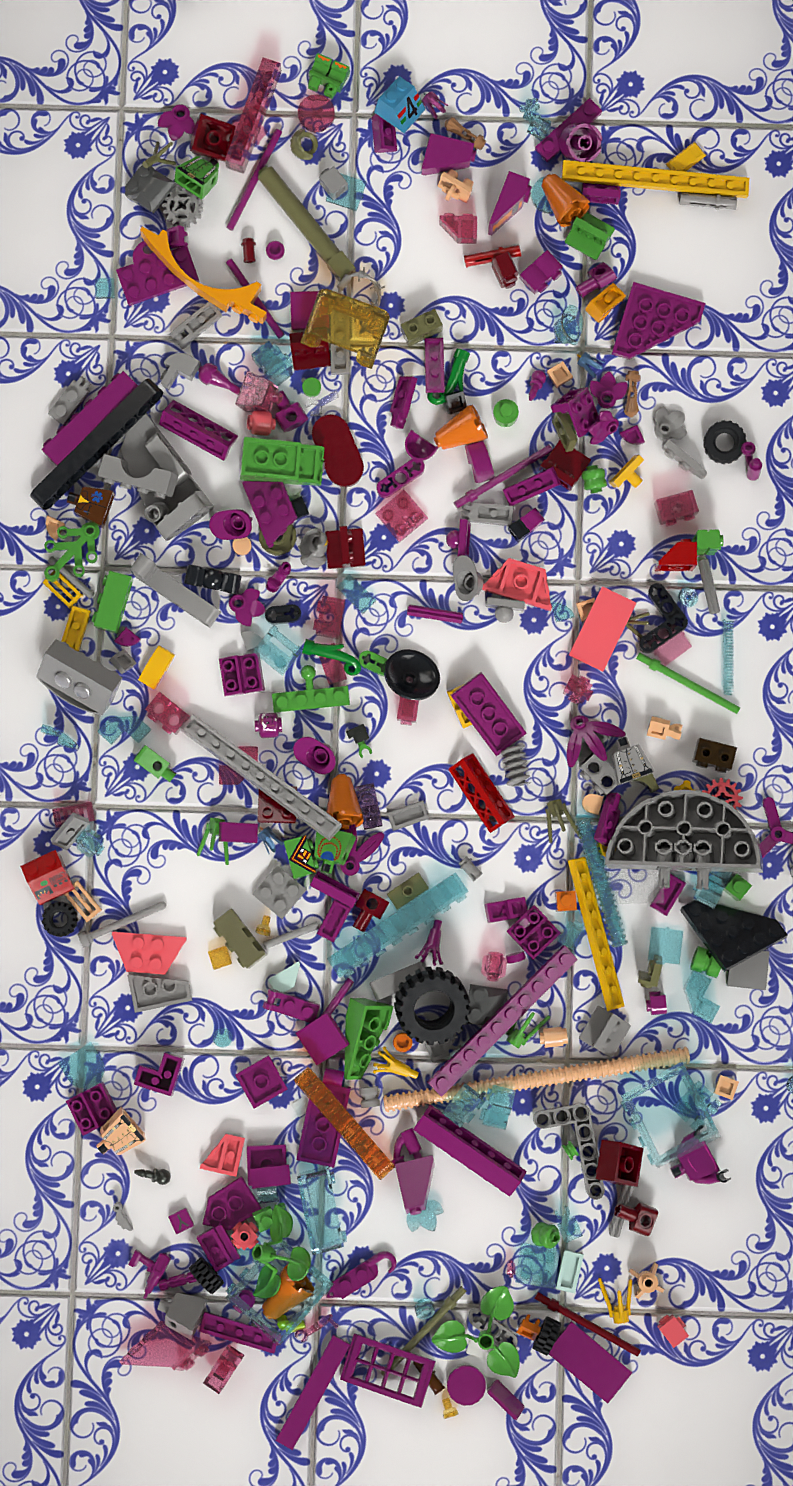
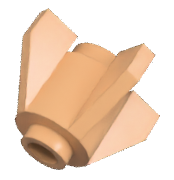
M654 1262L649 1271H642L641 1273L631 1268L628 1272L637 1278V1285L639 1286L635 1294L636 1298L639 1299L644 1293H651L655 1290L661 1293L664 1292L665 1289L658 1285V1279L655 1276L658 1268L657 1263ZM650 1279L651 1284L645 1285V1281Z

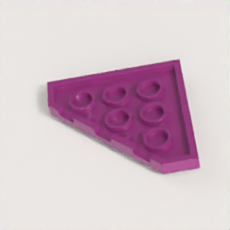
M633 282L612 355L630 360L697 325L701 321L706 303Z

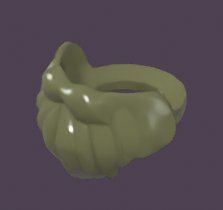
M299 129L290 140L291 151L295 156L303 160H311L313 158V153L318 148V142L312 133L305 132V129ZM303 137L311 139L313 146L310 151H305L301 146V139Z

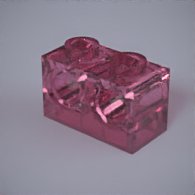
M161 692L155 696L145 709L148 712L147 717L155 723L157 720L163 724L161 728L168 734L173 732L177 735L182 725L190 718L186 712ZM158 704L164 705V711L160 714L155 713L154 710ZM173 716L179 717V723L175 726L169 724V720Z

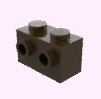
M699 738L692 762H695L696 766L701 768L710 766L714 767L717 772L726 773V771L732 770L737 747Z

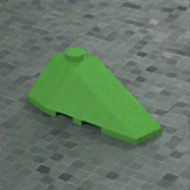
M350 998L345 1026V1037L349 1042V1045L345 1047L344 1078L346 1080L362 1079L372 1059L371 1053L374 1047H378L380 1043L378 1039L383 1029L387 1030L394 1006L366 998Z

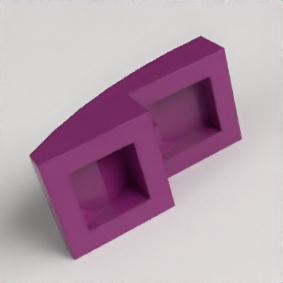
M525 897L484 904L488 923L520 918L528 911Z

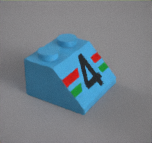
M399 76L378 98L374 113L405 133L422 115L425 107L415 87Z

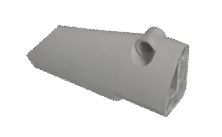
M146 413L126 433L120 452L124 460L128 462V469L134 478L145 477L154 468L170 471L179 476L172 498L165 496V499L155 497L153 492L148 491V494L139 492L146 508L144 511L145 518L152 522L163 538L168 541L199 521L214 506L190 476V469ZM155 509L158 511L157 518L153 515Z

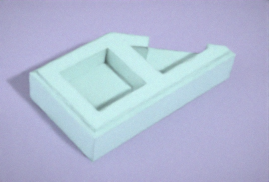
M298 961L268 979L272 988L285 993L295 987L300 962Z

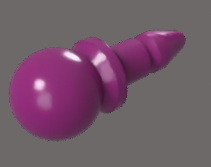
M541 370L534 371L531 376L529 401L536 397L538 389H541L546 381V374Z

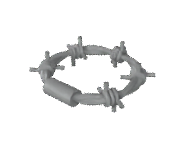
M363 267V271L359 270V272H354L350 275L345 274L337 285L338 301L333 304L338 303L342 310L354 317V323H356V319L365 318L375 312L380 315L378 310L380 309L381 289L385 288V286L381 287L374 278L365 273V267ZM351 277H358V282H360V278H368L374 285L370 289H375L378 298L375 304L372 301L370 302L373 306L368 313L361 314V308H359V312L354 313L345 306L349 301L345 302L342 299L341 291L347 286Z

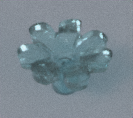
M537 98L527 99L526 105H520L519 108L520 112L524 113L523 119L530 123L534 122V118L538 119L539 113L536 112L540 108V105L537 104Z

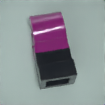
M534 508L508 526V531L519 543L540 526L545 519Z

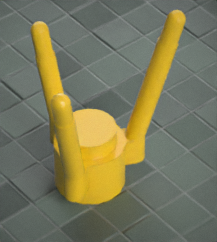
M598 1278L609 1310V1317L613 1318L615 1324L629 1322V1315H631L632 1279L628 1281L626 1306L623 1305L621 1291L618 1290V1305L614 1306L613 1310L602 1279Z

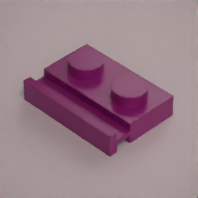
M222 1223L197 1236V1240L215 1272L241 1258Z

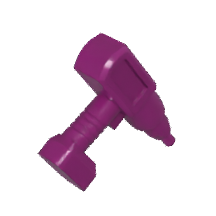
M135 1250L128 1265L135 1267L140 1261L148 1267L146 1271L150 1272L143 1299L147 1298L148 1294L153 1291L164 1275L172 1259L167 1253H159L154 1262L139 1250Z

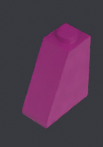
M430 133L421 175L426 176L448 172L450 169L469 168L471 161L474 162L477 151L474 150V143Z
M433 1155L395 1164L406 1214L417 1215L422 1213V1210H426L435 1166Z

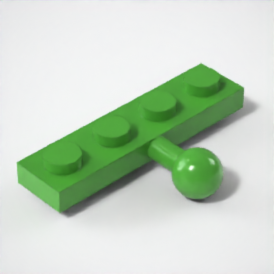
M306 665L301 669V676L305 679L306 690L273 693L274 713L350 705L348 686L314 689L313 678L316 675V670L313 666Z

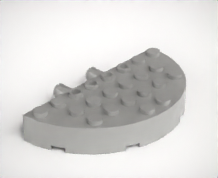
M694 790L664 792L651 799L648 798L634 807L616 827V831L608 844L605 857V865L609 869L658 870L657 887L663 889L664 887L665 889L670 888V871L672 870L696 871V889L702 890V884L704 890L709 889V873L711 871L763 873V859L759 843L743 816L724 800L711 794Z

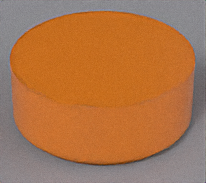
M399 1033L394 1037L393 1045L397 1051L406 1052L412 1047V1039L407 1036V1033Z

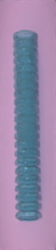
M586 818L576 821L575 825H578L577 831L580 832L579 837L582 839L580 840L583 843L582 849H585L584 854L587 856L585 859L589 862L587 866H590L589 872H592L590 876L594 879L592 882L595 883L594 889H597L596 895L599 896L597 898L600 901L599 906H602L601 912L604 913L603 918L606 919L604 923L608 926L606 927V930H609L608 936H611L609 940L613 943L611 946L616 948L626 945L628 940H625L626 934L623 933L625 931L624 928L622 929L623 923H620L621 917L618 916L619 911L616 910L618 906L614 903L616 900H613L614 894L611 893L612 888L609 886L611 885L608 882L609 876H606L607 870L604 869L606 866L602 863L604 859H601L602 853H599L600 847L597 846L599 843L594 839L595 830L592 829L593 824L590 822L592 819Z

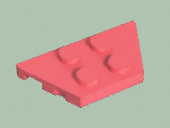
M508 558L490 579L483 584V591L512 600L524 601L525 604L551 612L552 605L546 570Z
M112 932L126 972L166 975L182 946L187 941V937Z

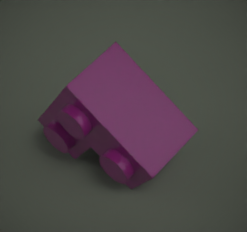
M166 1052L163 1055L159 1070L140 1065L134 1085L173 1096L185 1058Z

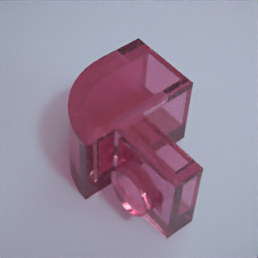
M228 1344L203 1384L220 1394L243 1359L244 1354Z

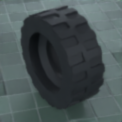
M722 420L721 422H716L708 429L703 440V447L705 448L706 455L711 460H714L715 463L730 464L741 457V447L747 440L746 434L743 432V428L738 426L739 424ZM727 433L733 437L734 446L731 450L721 451L717 448L716 438L720 434Z

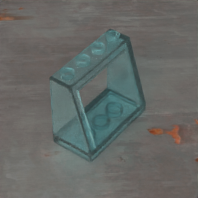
M683 1062L674 1065L621 1095L623 1101L620 1103L625 1113L629 1111L632 1117L629 1121L634 1130L638 1129L641 1135L638 1139L643 1148L647 1147L650 1153L647 1157L651 1165L655 1164L657 1168L721 1137ZM680 1074L707 1130L659 1155L632 1099Z
M284 1240L281 1243L271 1245L276 1252L281 1248L291 1257L293 1248ZM253 1259L252 1262L255 1264L250 1269L246 1267L239 1275L240 1281L237 1284L233 1282L227 1288L226 1292L228 1294L225 1298L278 1346L286 1340L334 1283L311 1264L308 1273L321 1284L278 1332L238 1296L265 1265Z

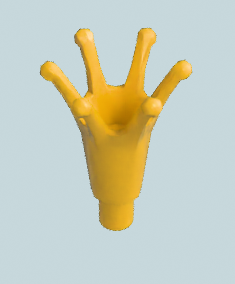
M385 1046L382 1047L385 1053L378 1052L387 1061V1064L374 1063L373 1066L378 1068L373 1070L374 1074L390 1072L414 1079L418 1077V1071L411 1069L410 1066L393 1057Z

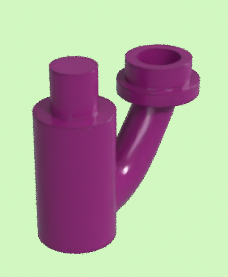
M746 442L741 447V452L745 455L748 468L746 475L749 480L755 481L760 476L762 462L759 458L753 459V454L756 450L755 445L752 442Z
M413 1128L401 1132L394 1146L393 1160H391L394 1166L395 1164L405 1162L404 1155L401 1156L403 1144H405L409 1155L413 1154L414 1159L422 1158L420 1153L422 1148Z

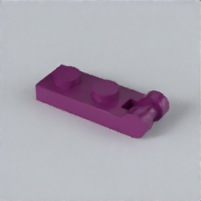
M268 989L267 1001H264L262 1006L264 1009L309 1023L315 1021L320 1004L274 989ZM275 998L281 999L279 1005L274 1004Z

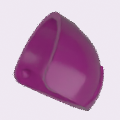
M413 430L409 432L405 440L407 454L419 461L431 458L439 448L419 436Z

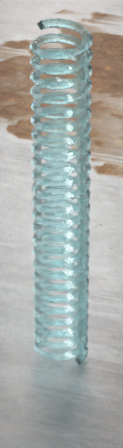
M724 619V620H723V622H724V623H723V625H724V626H723V628H724V629H723V631H724V632H723V634H724V635H723V637H724V638H723V640H724V641H723V643H724V644H723V646H724V647H723V649H724V650H723V652H724V653H723V655H724V656H723V658H724V659H723V661H724V662H723V664H724V665H723V667H724V668H723V670H724V671H723V673H724V674H723V676H724V677H723V679H724V680H723V682H724V683H723V685H724V686H723V688H724V689H723V691H724L723 694H725V695H733L732 693H729V692H734V691H733V690H728V689H734V688H733V687H728V686H734V685H733V684H728V683H734V682H733V681H728V680H734V679H733V678H728V677H734V676H733V675H727V674H734V673H733V672H727V671H734V669H727V668H734V666H727V665H734V663H727V662H734V660H727V659H734V657H727V656H734V654H726V653H734V651H726V650H734V648H726V647H734V645H726V644H734V642H726V641H734V639H726V638H734V636H726V635H734V633H726V632H734V630H726V629H734V627H726V626H734V624H726V623H734V621H725V619Z

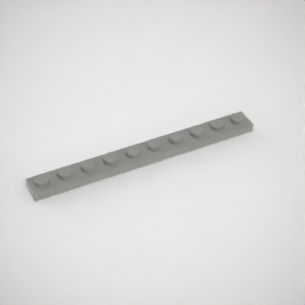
M192 715L182 725L181 731L329 841L342 827L339 821L195 715Z

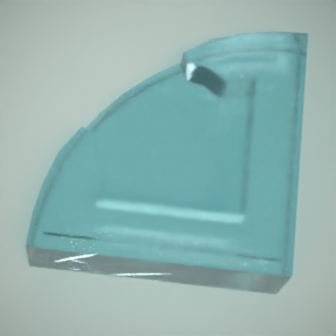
M551 603L556 622L575 617L572 610L561 603Z

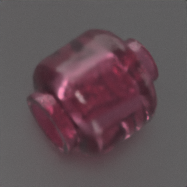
M488 952V955L482 958L481 973L487 977L488 981L497 982L498 979L506 975L507 959L503 957L502 953Z

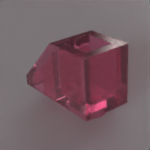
M453 213L440 215L439 225L458 244H476L477 216H473V214L455 216Z

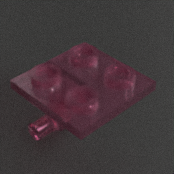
M405 490L401 491L375 513L399 543L428 520L425 513Z

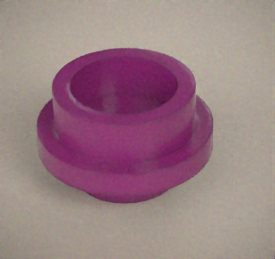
M272 241L266 247V254L272 260L282 258L285 253L284 246L279 241Z

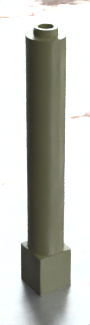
M272 166L263 167L259 171L258 180L325 261L328 269L340 282L345 274L350 275L356 272L355 266L343 251L337 248Z

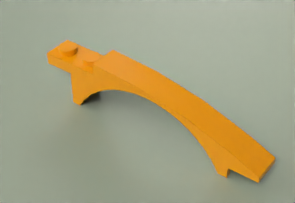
M143 226L141 227V237L149 248L175 276L199 296L224 312H227L229 307H232L231 309L234 312L245 314L254 323L259 322L263 324L265 322L267 312L253 305L261 292V284L256 281L236 289H217L203 285L190 278L178 266L169 248L167 231L162 229L160 234L157 235Z

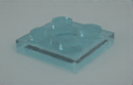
M521 1242L515 1282L554 1289L560 1249H547L543 1246Z

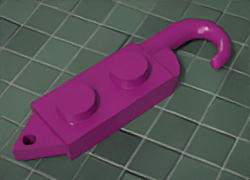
M382 1251L332 1281L333 1285L326 1298L344 1299L374 1280L378 1276L376 1263L384 1258L391 1261V1268L388 1270V1273L393 1272L397 1263L395 1256L388 1251Z

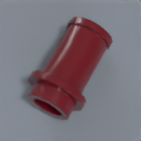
M245 238L241 243V246H243V262L254 263L256 261L254 251L256 242H254L253 238Z

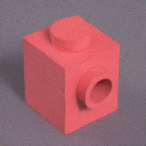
M673 1314L671 1316L666 1315L659 1320L660 1324L657 1327L673 1348L689 1336L684 1330L686 1325L679 1316L675 1318Z

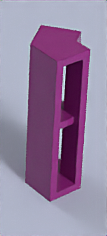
M317 871L310 884L311 887L352 909L360 895L359 892Z

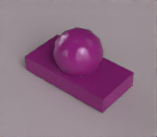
M460 519L459 531H450L446 536L447 545L454 549L458 548V557L461 555L469 557L471 523L467 519Z

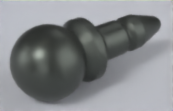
M139 1169L134 1171L136 1175L149 1178L152 1182H157L160 1185L167 1184L171 1179L169 1171L165 1169L159 1171L158 1169L153 1171Z

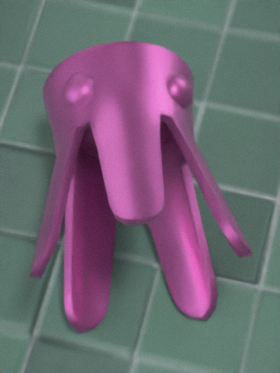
M432 91L428 94L424 92L425 96L422 99V103L428 107L432 116L437 120L438 117L432 105L442 113H445V108L438 101L446 106L448 104L441 101Z

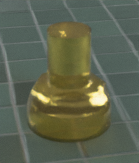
M264 915L262 923L256 927L255 932L260 935L270 936L271 929L269 923L271 917Z
M450 1398L442 1400L445 1408L443 1411L444 1419L459 1414L458 1410L452 1407Z

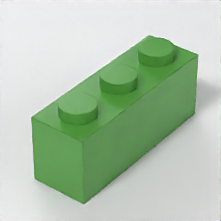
M109 571V574L105 575L103 580L104 591L99 594L97 604H100L98 612L95 611L92 618L95 628L118 634L133 583L131 576Z

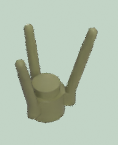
M561 799L546 803L548 807L545 809L547 815L549 843L553 842L551 815L553 818H558L561 829L565 832L566 829L561 816L565 814L579 839H582V835L569 814L565 803L562 804Z

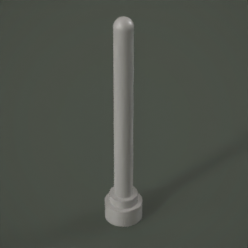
M157 903L95 931H82L78 933L79 940L83 948L91 945L95 938L165 909L166 903Z

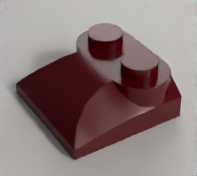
M200 114L194 127L190 151L196 156H206L227 162L236 126Z

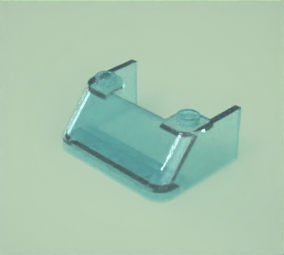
M323 1167L299 1172L297 1180L312 1255L344 1247L345 1242H347L346 1231L341 1230L332 1185L336 1183L334 1171L330 1172V1167Z

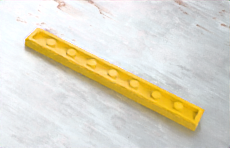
M586 857L568 860L606 1009L611 1011L625 1007Z

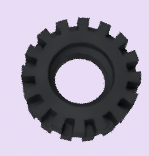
M54 902L48 905L49 907L45 908V912L42 914L44 929L53 936H68L77 927L78 914L74 910L75 908L64 902ZM57 912H63L67 916V923L62 927H57L53 923V916Z
M202 1257L189 1267L194 1278L210 1294L215 1293L224 1284L221 1276Z
M546 1316L532 1349L547 1356L558 1337L562 1323Z

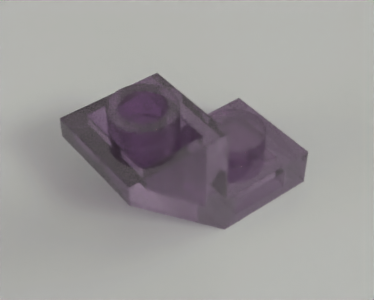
M374 783L355 787L363 814L364 830L383 826Z

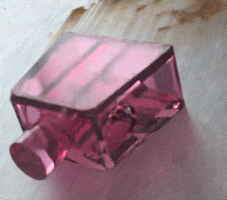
M247 371L235 405L246 412H269L272 409L273 403L280 404L282 402L283 395L278 392V386L273 382Z

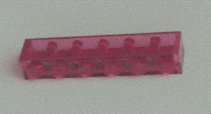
M262 58L225 158L226 168L245 173L282 72L281 63Z

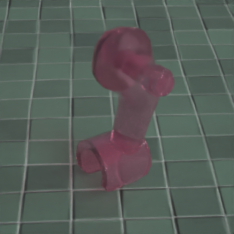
M328 1314L305 1331H296L295 1337L297 1338L299 1334L304 1333V1338L301 1340L304 1343L307 1341L308 1336L320 1330L326 1324L331 1323L335 1328H338L339 1324L332 1320V1314Z

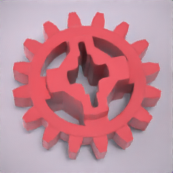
M719 778L718 783L713 779L711 781L712 786L706 784L705 787L708 790H702V792L710 794L712 789L717 787L716 794L712 796L719 797L722 794V797L727 799L725 802H734L732 807L735 809L736 807H742L738 803L739 800L743 799V797L738 796L741 789H735L736 783L730 785V779L723 782V778ZM726 788H728L729 790H731V792H732L733 794L730 795V794L726 791Z

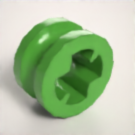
M570 1140L567 1145H562L570 1160H573V1156H579Z

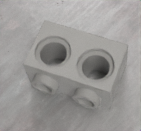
M595 754L579 768L581 770L580 775L586 781L590 780L594 784L593 788L599 795L604 794L606 796L617 786L614 768L607 761L600 760ZM595 763L598 766V772L591 773L588 770V765ZM602 778H610L612 781L611 786H603Z

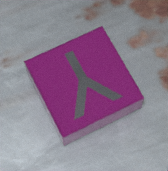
M187 1208L168 1216L176 1235L194 1226Z

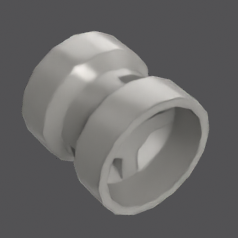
M378 1086L359 1088V1094L363 1098L361 1108L380 1106V1100L376 1098L379 1092Z

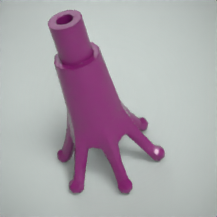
M434 920L433 928L430 929L424 947L415 956V959H418L420 956L422 957L421 963H424L428 953L431 952L433 966H436L437 960L440 965H443L439 947L442 924L440 920Z

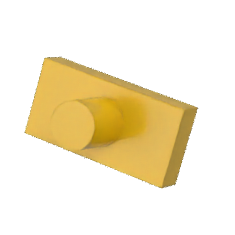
M634 455L608 483L613 488H616L627 480L636 488L643 480L635 472V469L644 459L640 455Z

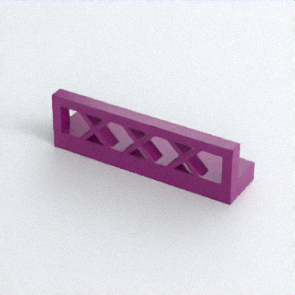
M172 400L163 410L158 424L223 461L227 458L231 446L238 438V435L175 400ZM174 407L175 409L179 410L181 413H177V412H175V411H173V410H171V409ZM189 418H193L197 420V422H193L189 420ZM205 427H209L213 429V431H209L205 429ZM221 436H226L227 438H229V439H231V440H230V441H227V440L223 439Z

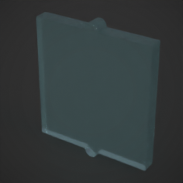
M341 174L348 183V190L334 201L327 195L326 202L357 211L361 199L364 198L363 192L367 182Z
M651 927L647 961L653 960L654 955L662 956V964L680 965L683 931L672 930L669 927L665 929Z

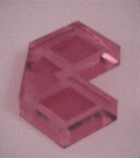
M239 746V749L258 762V747ZM219 765V785H239L245 779L228 765Z

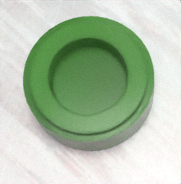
M313 377L307 378L302 384L304 394L308 397L318 396L321 392L320 381Z

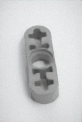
M478 1307L471 1309L468 1314L469 1322L479 1331L487 1330L489 1320L485 1323L484 1328H481L480 1326L483 1323L479 1320L474 1322L472 1314L480 1312L481 1318L486 1321V1318H490V1315L483 1314L481 1308ZM493 1318L492 1323L499 1327L498 1332L493 1335L494 1342L499 1345L505 1341L501 1337L499 1341L496 1339L504 1330L506 1332L503 1335L507 1338L513 1337L512 1342L516 1347L518 1343L516 1335Z

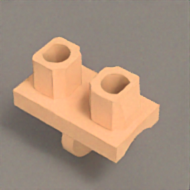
M450 169L447 173L443 172L438 187L447 194L445 199L450 201L453 197L456 200L460 199L467 203L474 182L468 178L464 179L463 182L457 179L458 173L453 169Z

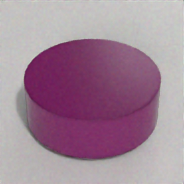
M524 951L506 955L508 964L520 962L526 958Z

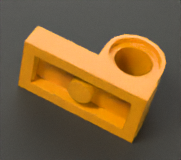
M612 283L589 302L585 311L597 323H600L616 305L624 300L626 295Z

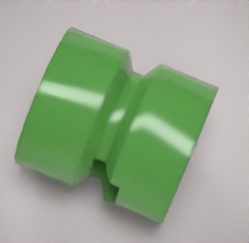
M700 946L696 948L690 970L699 973L705 971L706 975L717 978L721 970L719 964L709 953L708 949Z

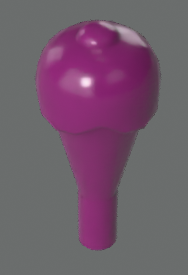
M206 363L199 368L198 376L202 383L222 387L241 396L243 389L231 383L217 369L216 365Z

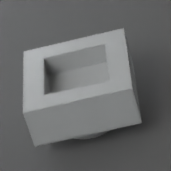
M125 649L113 655L109 660L121 674L136 665L134 659Z

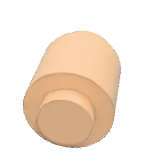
M543 1028V1032L539 1033L540 1044H544L545 1048L568 1044L566 1028Z

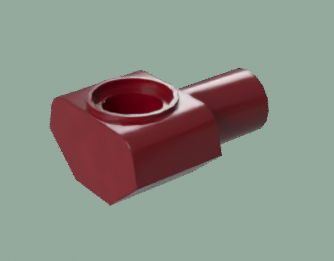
M364 889L355 904L361 911L353 927L365 932L373 916L381 919L389 902ZM369 899L377 900L378 905L375 909L371 910L367 907Z
M641 1202L634 1208L618 1203L615 1207L614 1215L629 1221V1230L649 1236L656 1222L658 1210ZM645 1215V1219L641 1223L640 1220Z

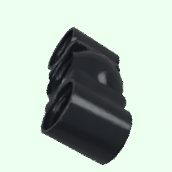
M188 564L184 583L238 594L242 576Z

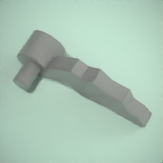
M116 1202L113 1206V1211L117 1212L115 1218L117 1225H120L122 1229L132 1231L133 1228L128 1222L127 1216L122 1212V1203Z

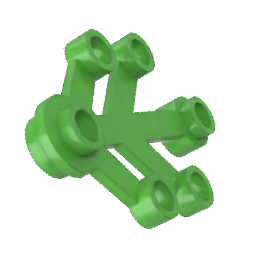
M93 522L85 523L82 528L68 529L65 526L58 528L57 534L61 539H66L68 536H80L75 542L55 543L52 540L45 542L44 547L48 553L67 550L54 565L46 567L44 575L48 581H57L60 577L59 571L73 556L75 559L74 575L82 577L85 574L82 564L81 547L86 542L88 546L87 562L95 563L97 561L95 539L99 537L100 530L98 525ZM91 528L94 530V532L92 534H88L86 532L87 529ZM61 530L67 532L65 535H60ZM53 544L54 547L52 549H48L47 545ZM93 554L95 555V559L90 560L88 556ZM77 568L83 570L80 574H77L75 571ZM50 570H54L56 572L54 575L48 574Z

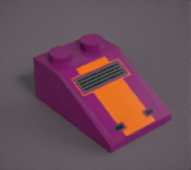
M511 171L508 172L489 222L488 235L492 236L522 209L524 202L528 203L532 189L530 178Z

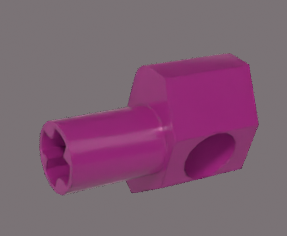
M602 262L587 272L589 278L576 286V290L583 298L597 288L599 290L603 289L615 281L617 277L614 271Z
M283 390L276 393L273 400L280 411L276 413L275 418L284 433L296 429L308 420L300 403L296 402L291 405ZM291 414L297 416L294 421H288L287 417Z

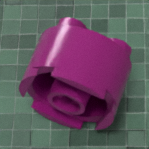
M574 123L563 130L558 139V144L562 154L568 160L588 162L594 160L601 152L602 135L594 125Z

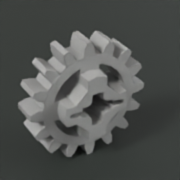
M176 187V192L173 193L171 191L169 193L170 197L165 198L166 203L162 204L163 209H166L163 211V214L167 216V222L172 221L174 227L177 224L180 226L186 224L190 228L191 222L196 225V218L201 219L199 212H203V207L200 206L203 204L202 200L198 199L191 192L186 191L185 188L179 191ZM174 203V207L172 208V211H171V210H170V209H171V204ZM195 204V210L192 213L191 208H193Z

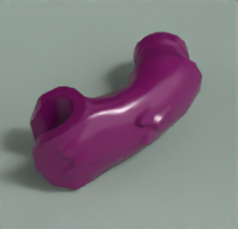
M283 562L274 575L269 577L266 583V589L269 592H277L290 574L291 565L289 562Z

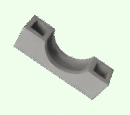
M106 454L103 455L97 475L103 478L104 483L114 485V482L120 483L122 488L131 490V487L137 488V492L148 494V491L153 492L155 497L165 499V496L172 498L179 477L173 472L154 468L147 476L134 478L129 472L128 462Z

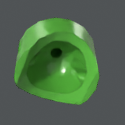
M503 399L494 406L493 416L499 426L510 427L518 418V406L512 400Z

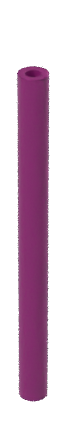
M229 259L226 264L241 286L250 285L233 259ZM257 297L254 302L255 306L267 312L266 322L278 339L282 338L285 334L260 298Z

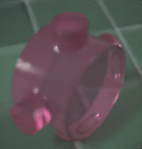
M509 1260V1263H507V1275H509V1278H513V1275H515V1263H513V1260Z

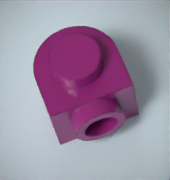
M661 991L649 992V1000H646L647 1012L650 1011L651 1015L667 1014L666 995L661 994Z
M250 1288L241 1289L231 1301L234 1303L232 1307L241 1314L243 1311L247 1314L256 1301V1297L253 1296L254 1291Z

